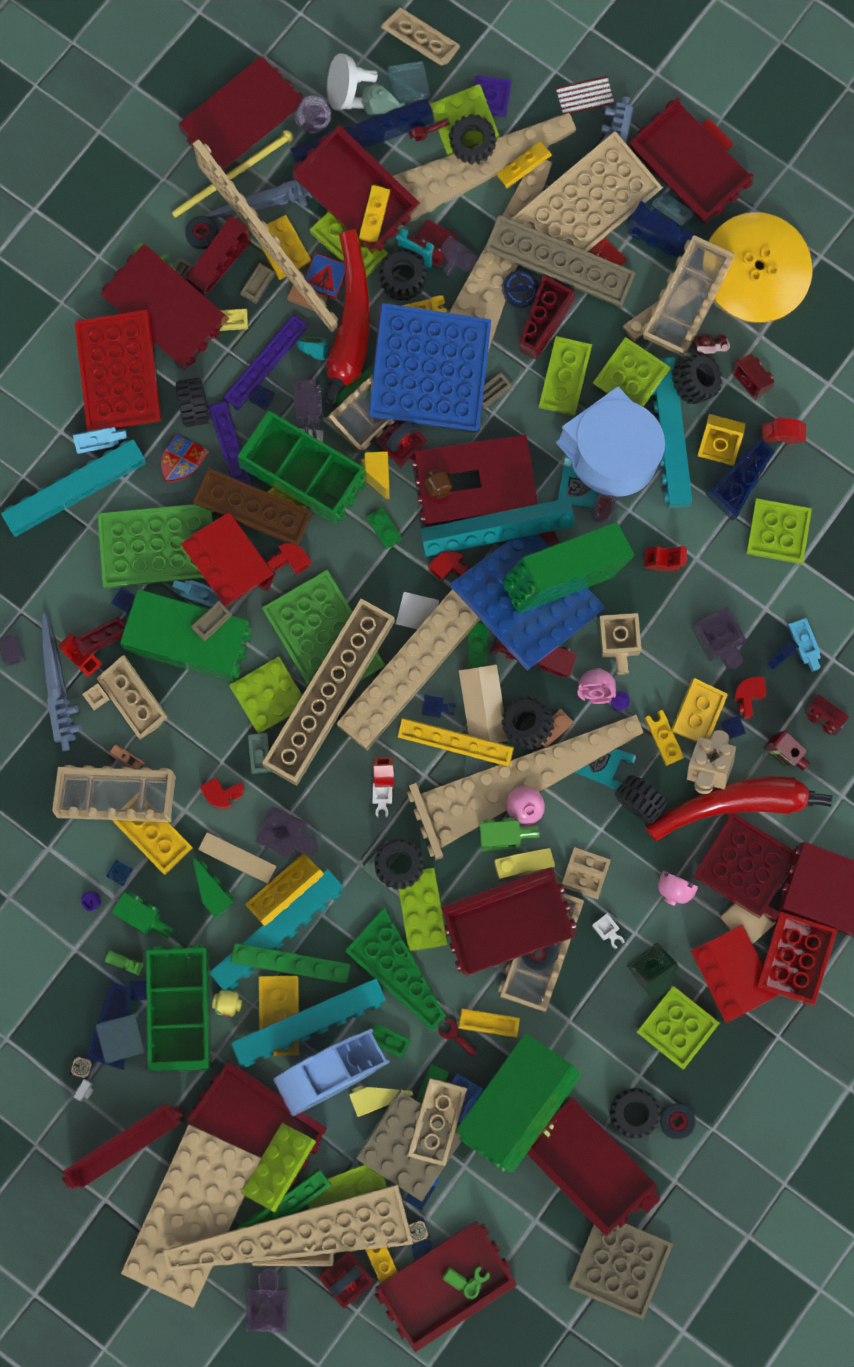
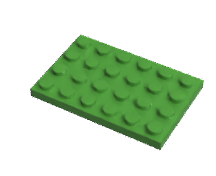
M193 504L97 513L104 589L169 583L175 580L205 579L183 549L181 543L213 523L212 511Z
M328 570L262 607L264 614L309 686L353 611ZM378 652L375 654L359 683L386 667Z

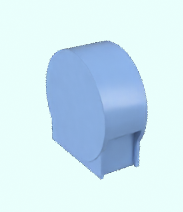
M619 387L562 426V434L560 439L556 441V444L571 459L575 473L586 486L598 493L616 497L631 495L643 489L652 479L665 449L664 433L658 420L647 409L632 402Z
M372 1029L349 1037L313 1055L274 1079L292 1116L340 1093L390 1063L389 1060L386 1061L371 1033L373 1032Z

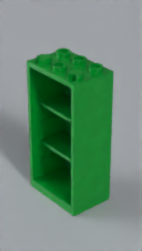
M269 410L237 456L242 470L275 488L280 493L285 494V496L293 499L300 505L305 506V508L313 511L335 526L338 521L342 522L346 516L345 510L348 506L351 507L357 498L355 495L358 491H362L367 483L365 481L364 467Z
M616 522L523 557L505 576L502 582L504 589L512 599L513 606L521 614L613 578L635 555Z
M138 589L120 644L125 652L234 683L235 678H239L241 673L240 662L245 660L247 654L246 643H250L253 632L251 631L252 628L249 625V621L231 616L204 642L191 626L209 609Z
M181 945L171 946V949H165L163 946L151 947V950H146L148 1071L212 1070L209 951L202 945H191V949H185Z
M525 1033L456 1129V1132L461 1135L459 1139L504 1173L506 1170L513 1173L582 1075L572 1064Z

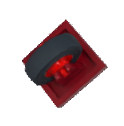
M395 421L374 441L382 451L388 452V456L400 468L414 456V451L421 450L428 443L409 421Z
M350 1251L345 1253L333 1266H330L318 1277L343 1309L374 1283V1280Z

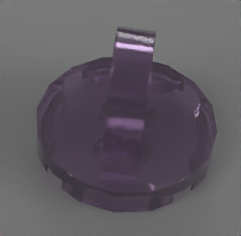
M307 96L296 107L295 119L298 126L304 131L319 133L329 125L331 109L323 98Z

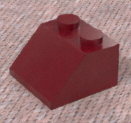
M750 354L736 361L732 374L756 401L773 388L775 381L773 375L769 371L766 372L762 367L761 361Z

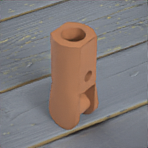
M117 744L114 745L109 753L110 756L132 769L138 770L141 765L145 764L142 760ZM131 758L135 759L132 766L128 764Z

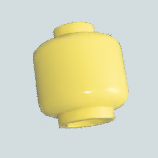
M222 989L219 993H215L212 1008L215 1009L216 1014L233 1017L236 1011L240 1012L242 1000L239 999L237 992L224 991Z

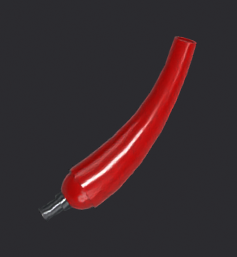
M356 229L339 234L344 257L345 298L340 325L326 360L327 375L330 381L324 401L329 404L335 403L339 391L344 386L351 384L360 377L367 357L370 334V303L365 267Z
M767 776L746 779L727 784L725 790L714 788L708 794H700L667 811L653 823L646 825L645 828L654 841H658L677 828L718 814L737 812L791 814V812L803 810L806 806L821 805L831 807L833 795L818 794L815 791H810L803 782L796 780L795 777Z

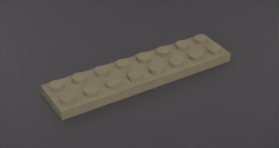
M501 215L497 217L484 250L620 308L623 306L636 273Z

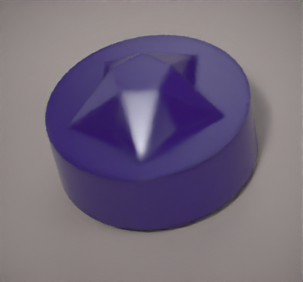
M617 691L615 698L614 696L611 697V706L617 711L625 710L630 704V697L624 691Z
M89 891L82 895L81 903L87 911H94L100 907L101 898L97 892Z

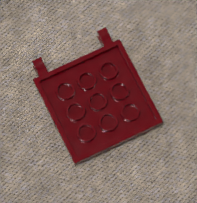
M732 813L696 870L693 878L760 919L764 915L765 918L773 923L780 913L768 905L786 877L789 865L794 861V850Z

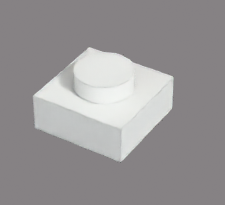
M83 1080L74 1098L82 1102L84 1099L88 1100L93 1092L91 1088L93 1084Z

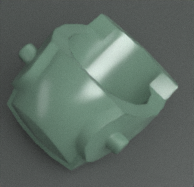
M378 83L368 86L362 94L361 102L368 115L389 113V111L405 105L404 102L398 103Z

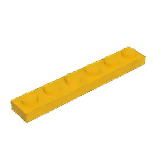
M402 718L398 738L508 767L510 766L514 750L513 746Z

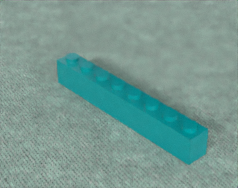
M675 357L660 358L659 360L671 368L652 394L655 396V401L652 403L653 412L657 413V420L661 425L665 438L664 454L659 463L660 467L663 466L664 473H661L662 485L665 484L666 491L663 492L664 503L668 504V508L688 507L692 504V493L680 396H678L677 390L673 387L674 382H672V370H674L676 362Z
M134 439L124 441L120 444L119 448L106 451L101 458L90 460L85 467L74 469L67 477L56 479L51 486L42 487L33 496H26L21 499L17 505L6 507L1 515L14 537L145 465V458Z
M569 498L425 527L420 530L425 555L428 557L447 551H457L574 527L575 522Z
M327 869L316 883H313L266 926L263 925L242 944L280 950L284 946L282 943L287 938L292 939L298 934L299 931L297 929L300 926H307L313 920L312 916L317 911L319 913L323 912L328 907L327 903L331 899L335 901L343 894L341 891L344 889L343 885ZM232 953L209 972L224 991H233L239 985L238 981L242 977L246 979L254 972V967L231 963Z
M376 978L234 1041L230 1045L239 1066L244 1064L246 1068L255 1064V1059L263 1056V1059L275 1055L274 1050L281 1048L284 1051L293 1047L292 1042L299 1040L302 1043L311 1039L310 1034L317 1032L320 1035L328 1031V1026L330 1025L340 1026L346 1023V1018L353 1016L354 1019L364 1015V1010L370 1007L372 1011L383 1006L382 1002L386 999Z

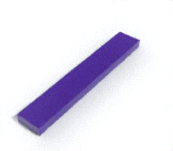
M293 314L225 394L223 399L239 410L307 330L308 324Z
M226 401L208 406L230 477L253 486L249 473L242 470L239 466L237 456L241 452V447Z

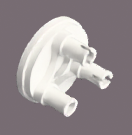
M337 54L330 65L327 80V93L331 107L334 110L364 109L361 102L362 98L354 97L357 83L361 81L375 83L377 75L374 74H377V72L356 67L352 57L347 54Z

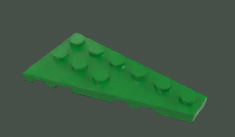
M383 908L345 952L374 979L377 978V981L433 1031L443 1020L445 1014L386 909Z

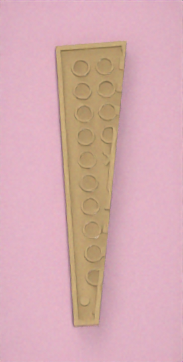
M570 113L497 138L495 150L493 149L492 156H488L486 161H480L481 164L476 162L473 165H469L468 162L463 163L455 154L394 175L393 177L420 202L418 208L410 215L412 218L410 221L417 220L428 211L435 210L439 205L453 200L455 197L496 176V173L539 141L547 148L550 144H554L576 132V127Z
M200 140L194 142L193 147L198 167L249 228L251 233L331 332L338 329L336 315L332 311L329 312L327 310L324 300L321 297L318 298L311 284L306 282L302 273L293 265L290 258L279 246L281 243L276 235L269 233L267 224L259 220L255 209L247 204L243 194L239 193L231 179H228L222 168L210 155L212 152L206 143L202 144Z
M545 160L523 177L503 213V217L511 219L543 192L552 162ZM483 250L449 313L492 319L489 352L507 299L505 283L507 278L516 272L518 264Z
M637 715L511 760L509 767L500 764L421 793L440 848L478 828L480 823H483V820L494 819L496 816L506 812L505 804L507 803L509 793L513 789L524 785L536 788L540 793L568 775L575 773L584 766L643 734Z
M393 1185L163 1250L167 1270L176 1271L197 1267H212L216 1265L276 1260L379 1247L412 1245L413 1242L398 1185Z

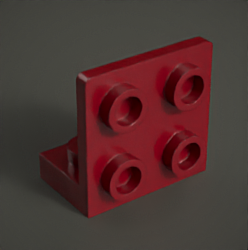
M426 219L416 237L411 236L409 240L423 248L426 247L427 242L433 244L432 264L441 267L456 243L458 236Z
M820 694L815 697L804 712L809 721L812 723L817 722L822 726V730L825 733L833 734L834 736L843 728L844 723L849 718L847 714Z

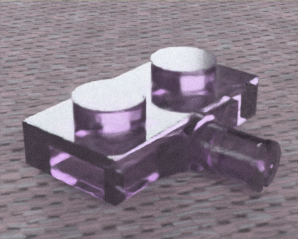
M450 235L440 247L448 260V264L443 269L448 275H450L454 267L469 273L479 259L477 255Z

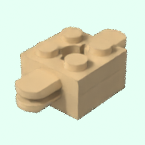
M714 731L710 740L699 737L689 763L687 780L694 781L695 790L701 794L710 793L713 787L725 790L734 763L736 746L728 745L729 736L724 731Z

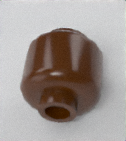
M438 469L429 472L424 482L429 495L436 497V499L448 496L452 489L447 473L444 471L439 472Z

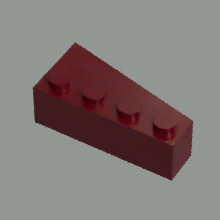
M231 215L206 251L201 255L194 268L192 267L186 275L187 281L205 297L251 243L249 228Z
M545 275L542 276L540 287L537 290L534 304L530 310L528 321L519 342L522 353L535 360L538 359L575 303V291Z
M495 637L490 653L497 655V652H501L506 655L507 659L517 660L500 640ZM557 647L533 667L539 665L542 671L567 678L571 675L577 654L572 653L573 650L567 647Z

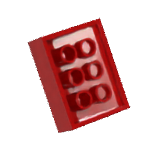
M230 512L181 543L183 549L227 608L274 575Z
M780 912L757 987L814 1007L838 929Z
M743 925L690 950L726 1023L778 996L775 993L757 987L763 965Z

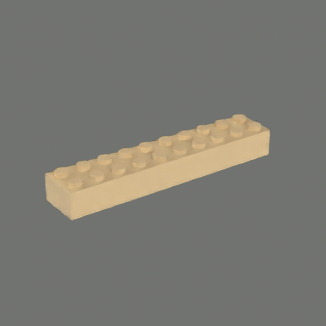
M453 589L337 722L338 727L366 751L369 750L480 620Z
M360 599L262 762L266 769L296 786L299 784L395 623L393 616Z

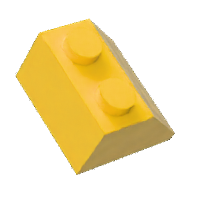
M709 414L698 456L734 466L746 423Z
M388 452L365 453V459H361V464L365 468L367 483L385 499H390Z

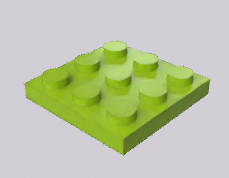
M480 84L429 104L435 123L446 118L450 122V125L438 130L448 156L454 154L449 142L451 127L455 126V121L457 119L460 121L464 115L469 117L468 114H473V116L478 114L481 118L485 117L492 124L496 138L499 137ZM476 130L469 131L463 136L462 144L466 148L479 145L483 142V134Z
M625 337L593 384L607 394L619 387L632 402L643 407L671 368Z
M756 498L746 554L803 564L812 508Z
M279 656L229 685L258 734H262L289 718L302 697L301 692Z
M672 986L636 1033L684 1070L720 1023Z

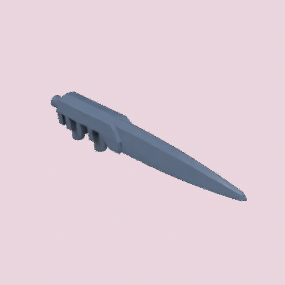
M624 96L622 103L617 102L614 109L606 107L604 115L612 116L613 121L611 127L602 125L601 132L611 135L616 131L627 144L633 107L629 105L630 98Z
M296 180L245 198L250 207L252 206L255 210L278 204H286L289 200L294 203L295 199H298L300 206L304 207L307 205L306 196H309V198L313 196ZM227 204L204 216L213 219L237 214Z
M44 611L42 614L43 662L53 736L55 742L61 743L62 751H69V741L76 740V736L73 733L82 731L81 724L71 725L73 719H70V714L77 713L79 709L77 705L68 707L70 701L66 699L67 692L64 687L58 652L47 613Z

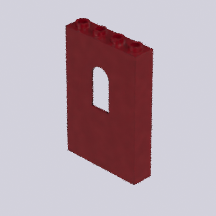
M526 435L414 451V457L411 458L413 469H417V475L414 476L415 486L420 488V493L417 494L418 504H422L423 511L420 512L421 523L425 522L426 527L538 504ZM436 469L439 472H446L447 475L479 470L481 487L450 491L448 496L436 499V497L429 495L424 482L428 477V473Z

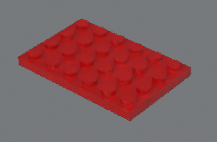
M141 310L74 321L87 431L115 427L116 429L162 421L149 311Z

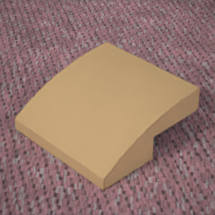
M574 847L562 881L563 887L598 899L611 860Z
M735 903L719 917L729 930L743 925L752 944L776 924L775 921L772 923L764 915L760 919Z

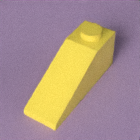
M550 848L494 860L499 881L555 867Z
M361 1085L352 1089L353 1093L349 1095L356 1114L360 1117L390 1105L399 1090L373 1087L364 1088ZM401 1090L408 1096H413L412 1091Z

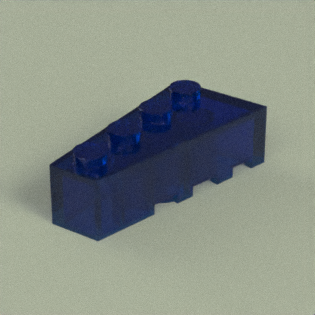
M640 201L628 229V234L636 240L641 239L647 242L650 247H657L663 250L665 254L669 256L674 255L678 258L679 256L683 257L685 253L684 246L688 239H692L693 235L705 240L686 227L680 229L676 221L671 218H662L661 212L653 209L651 211L645 207L646 203ZM697 248L690 264L694 265L702 249Z
M762 438L759 439L705 495L733 521L738 517L743 505L746 503L775 451Z
M115 982L111 983L86 1057L87 1059L124 1070L130 987Z

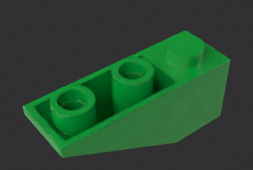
M194 858L193 863L202 903L218 919L234 905L232 901L234 897L227 889L223 891L220 888L221 882L214 874L210 876L206 870L209 868L202 860L198 862Z

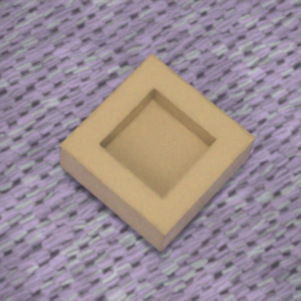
M98 683L82 694L93 710H96L110 700Z

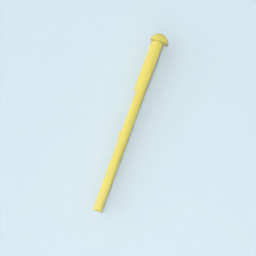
M288 130L282 131L283 135L227 173L228 179L232 180L284 143H291L293 141L292 133ZM211 184L171 212L174 218L178 217L217 189Z

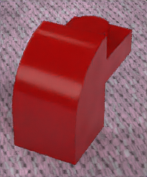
M776 418L774 422L763 423L762 442L783 441L789 445L806 442V423L792 418Z
M291 543L278 546L281 554H274L268 559L269 562H267L272 572L277 571L288 563L295 575L312 566L311 560L300 546Z
M655 546L645 549L644 568L657 571H679L680 567L686 566L687 547L678 546L667 549Z
M454 551L439 554L428 565V570L441 582L452 572L460 577L470 568L464 563L460 564L463 561V556Z
M70 633L58 647L77 668L89 677L102 663L93 653L84 657L73 644V640L76 637Z
M764 677L744 680L734 693L733 702L741 701L738 704L739 714H742L743 720L751 719L753 716L751 700H759L766 697Z
M393 757L373 758L375 788L394 787Z
M217 778L199 786L207 802L220 810L232 808L229 800L233 799V801H236L243 797V793L246 792L241 782L223 791Z

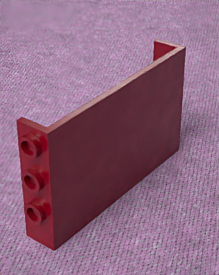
M260 56L179 123V128L192 148H194L193 143L197 140H200L202 144L206 143L212 152L210 155L226 175L225 169L298 108L302 111L306 110V99L300 92L297 93L293 89L294 87L289 80L285 81L278 68H273L263 56Z
M678 97L674 101H669L662 113L654 115L651 119L652 122L648 126L644 125L638 131V135L629 143L630 149L704 225L714 216L721 215L729 202H735L740 196L739 193L743 189H749L753 184L754 175L752 173L749 174L681 105Z
M339 125L328 137L326 135L322 137L316 149L312 148L305 155L307 158L303 162L299 161L295 164L292 177L348 231L356 229L358 240L373 254L376 250L381 251L387 244L385 241L389 237L392 239L399 232L398 228L401 225L405 226L412 219L410 215L418 208L420 202ZM372 185L390 190L376 243L359 239Z
M144 243L135 254L128 257L125 266L116 271L114 279L104 285L100 294L121 313L148 310L152 341L184 369L190 368L196 362L195 358L208 348V343L220 334V329L230 319Z
M807 842L799 843L793 852V856H795L794 861L787 870V874H789L787 882L785 881L781 888L783 895L778 909L802 919L838 929L837 932L854 938V860Z
M552 867L441 907L446 921L444 929L447 936H450L452 940L449 945L452 953H456L457 956L455 964L458 972L469 976L577 937L575 930H577L576 922L569 915V912H571L568 900L564 901L562 895L565 894V889L562 882L558 883Z
M228 1061L221 1073H216L211 1079L210 1083L212 1086L210 1089L202 1092L198 1099L201 1101L198 1106H193L188 1112V1123L261 1158L283 1123L316 1141L300 1168L304 1172L310 1163L307 1160L311 1153L315 1155L321 1146L319 1141L327 1131V1128L304 1112L292 1116L281 1096ZM297 1177L294 1178L293 1182L290 1185V1188H292L298 1181Z
M566 1098L560 1106L561 1109L551 1118L527 1152V1155L607 1237L617 1226L622 1228L629 1221L627 1216L631 1212L636 1214L643 1207L641 1202L646 1197L650 1200L657 1193L655 1188L658 1185L573 1098L570 1100ZM546 1130L550 1133L549 1138L544 1133Z
M163 1105L62 1171L64 1184L67 1188L71 1187L72 1189H82L182 1124L183 1120L181 1117L183 1115L177 1106Z
M477 1220L375 1287L377 1293L374 1295L380 1305L383 1303L386 1305L388 1310L385 1313L391 1322L396 1321L399 1326L396 1328L398 1334L402 1339H407L415 1353L517 1286L508 1271L511 1267L505 1257L503 1259L499 1257L497 1252L500 1249L494 1240L492 1242L489 1241L486 1236L489 1234L487 1228L483 1223L479 1225ZM478 1266L481 1267L479 1271L480 1277H483L486 1272L490 1274L488 1280L480 1284L481 1288L479 1289L478 1296L473 1299L467 1298L463 1294L462 1289L457 1290L442 1279V1276L449 1267L465 1277L467 1283L470 1278L473 1279L474 1270Z

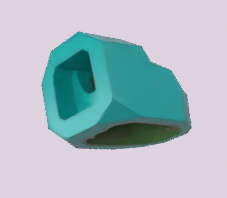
M301 337L297 341L298 349L315 360H325L327 358V339L322 337Z

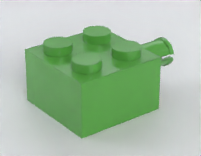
M504 818L503 822H495V819L483 820V823H480L479 826L481 852L519 849L522 838H539V832H537L539 830L538 825L521 827L519 821H515V818Z

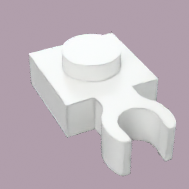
M373 784V804H378L376 817H378L380 810H384L386 812L385 817H388L386 804H392V787L375 788Z
M608 913L592 925L603 941L607 938L610 939L611 946L614 949H617V946L614 944L616 939H619L622 944L624 943V939L615 933L620 928Z

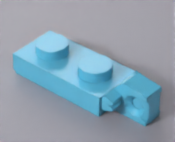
M115 427L73 434L77 454L114 447V445L119 444L118 440L127 438L126 429L115 430Z
M175 580L172 586V590L179 592L180 597L211 608L217 601L221 602L210 586L193 580H186L185 583Z
M807 618L789 623L787 626L801 660H803L804 664L808 663L811 672L819 670L820 664L818 659L821 658L820 649Z

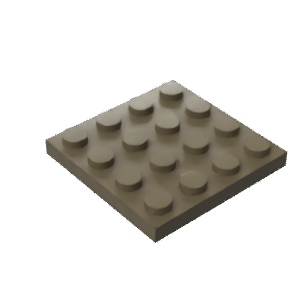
M399 1090L355 1158L418 1200L423 1201L445 1166L407 1156L422 1104ZM427 1108V1111L424 1112L423 1125L414 1153L443 1161L445 1154L444 1146L446 1139L449 1140L451 1124L445 1120V1126L441 1130L432 1129L429 1125V1118L435 1113ZM439 1116L434 1117L432 1126L440 1128L442 1126V1118ZM456 1130L446 1164L461 1142L459 1139L461 1135ZM428 1133H434L440 1139L439 1146L434 1150L427 1149L424 1145V1137ZM430 1136L426 1140V1144L430 1148L437 1143L435 1136Z
M593 1224L568 1288L644 1320L673 1244L628 1224H625L622 1228L617 1226L606 1237Z

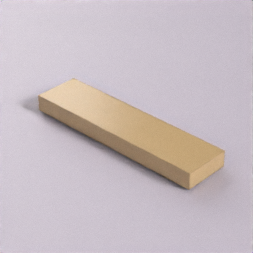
M206 833L198 849L267 884L277 866L209 833Z

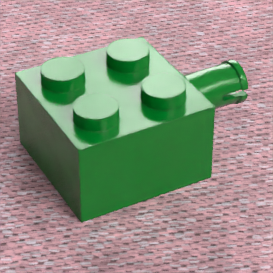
M124 892L112 913L148 937L154 930L168 939L170 934L164 930L172 933L174 928L160 920L159 910L148 902L146 905L142 904L143 900L131 892L128 895Z

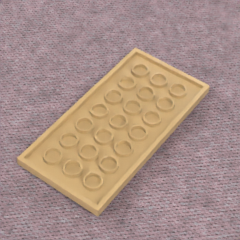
M615 131L510 220L588 252L663 187Z
M188 1125L121 1274L194 1308L212 1267L168 1271L163 1250L229 1232L244 1198L241 1192L252 1173L257 1169L261 1157L192 1125Z

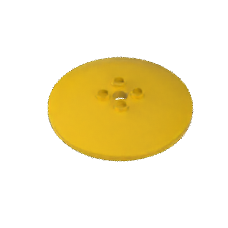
M753 212L741 214L722 224L708 241L734 253V261L714 298L716 304L729 315L746 322H771L793 311L808 292L812 279L810 251L800 233L785 220L767 213ZM704 251L703 273L715 278L724 259ZM756 261H761L764 264L763 270H758L755 267ZM704 281L707 290H709L711 284Z

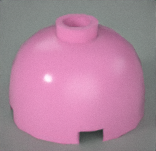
M601 668L589 670L579 680L578 696L584 701L585 698L592 699L591 703L593 704L608 703L612 700L611 697L614 696L615 698L616 696L615 679L610 673Z
M522 785L509 793L505 808L510 818H515V821H519V824L531 825L541 819L545 811L543 796L536 788Z
M664 870L658 882L659 892L665 897L664 901L674 906L676 903H688L698 889V886L678 876L671 875Z

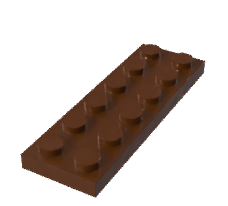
M209 468L193 501V504L221 516L230 512L236 522L296 546H299L313 515V511Z

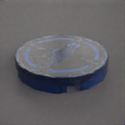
M522 270L511 272L502 284L504 299L512 304V306L518 308L531 305L535 301L536 293L539 289L533 275Z

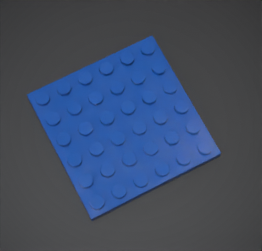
M382 303L380 305L368 417L402 422L409 421L416 424L479 432L492 319Z
M538 534L507 541L450 585L527 671L606 608L588 588H585L521 614L518 613L512 604L509 593L504 589L502 580L523 557L549 548V545Z

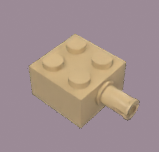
M638 613L600 616L598 625L601 658H616L617 674H628L627 657L638 656L642 651Z

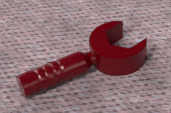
M448 118L429 125L427 128L416 127L410 130V140L414 137L416 142L426 139L428 137L427 133H432L450 125Z
M446 1019L445 1021L451 1024V1031L447 1034L438 1031L439 1035L447 1040L454 1038L456 1043L473 1056L477 1050L462 1036L457 1035V1024L453 1020Z

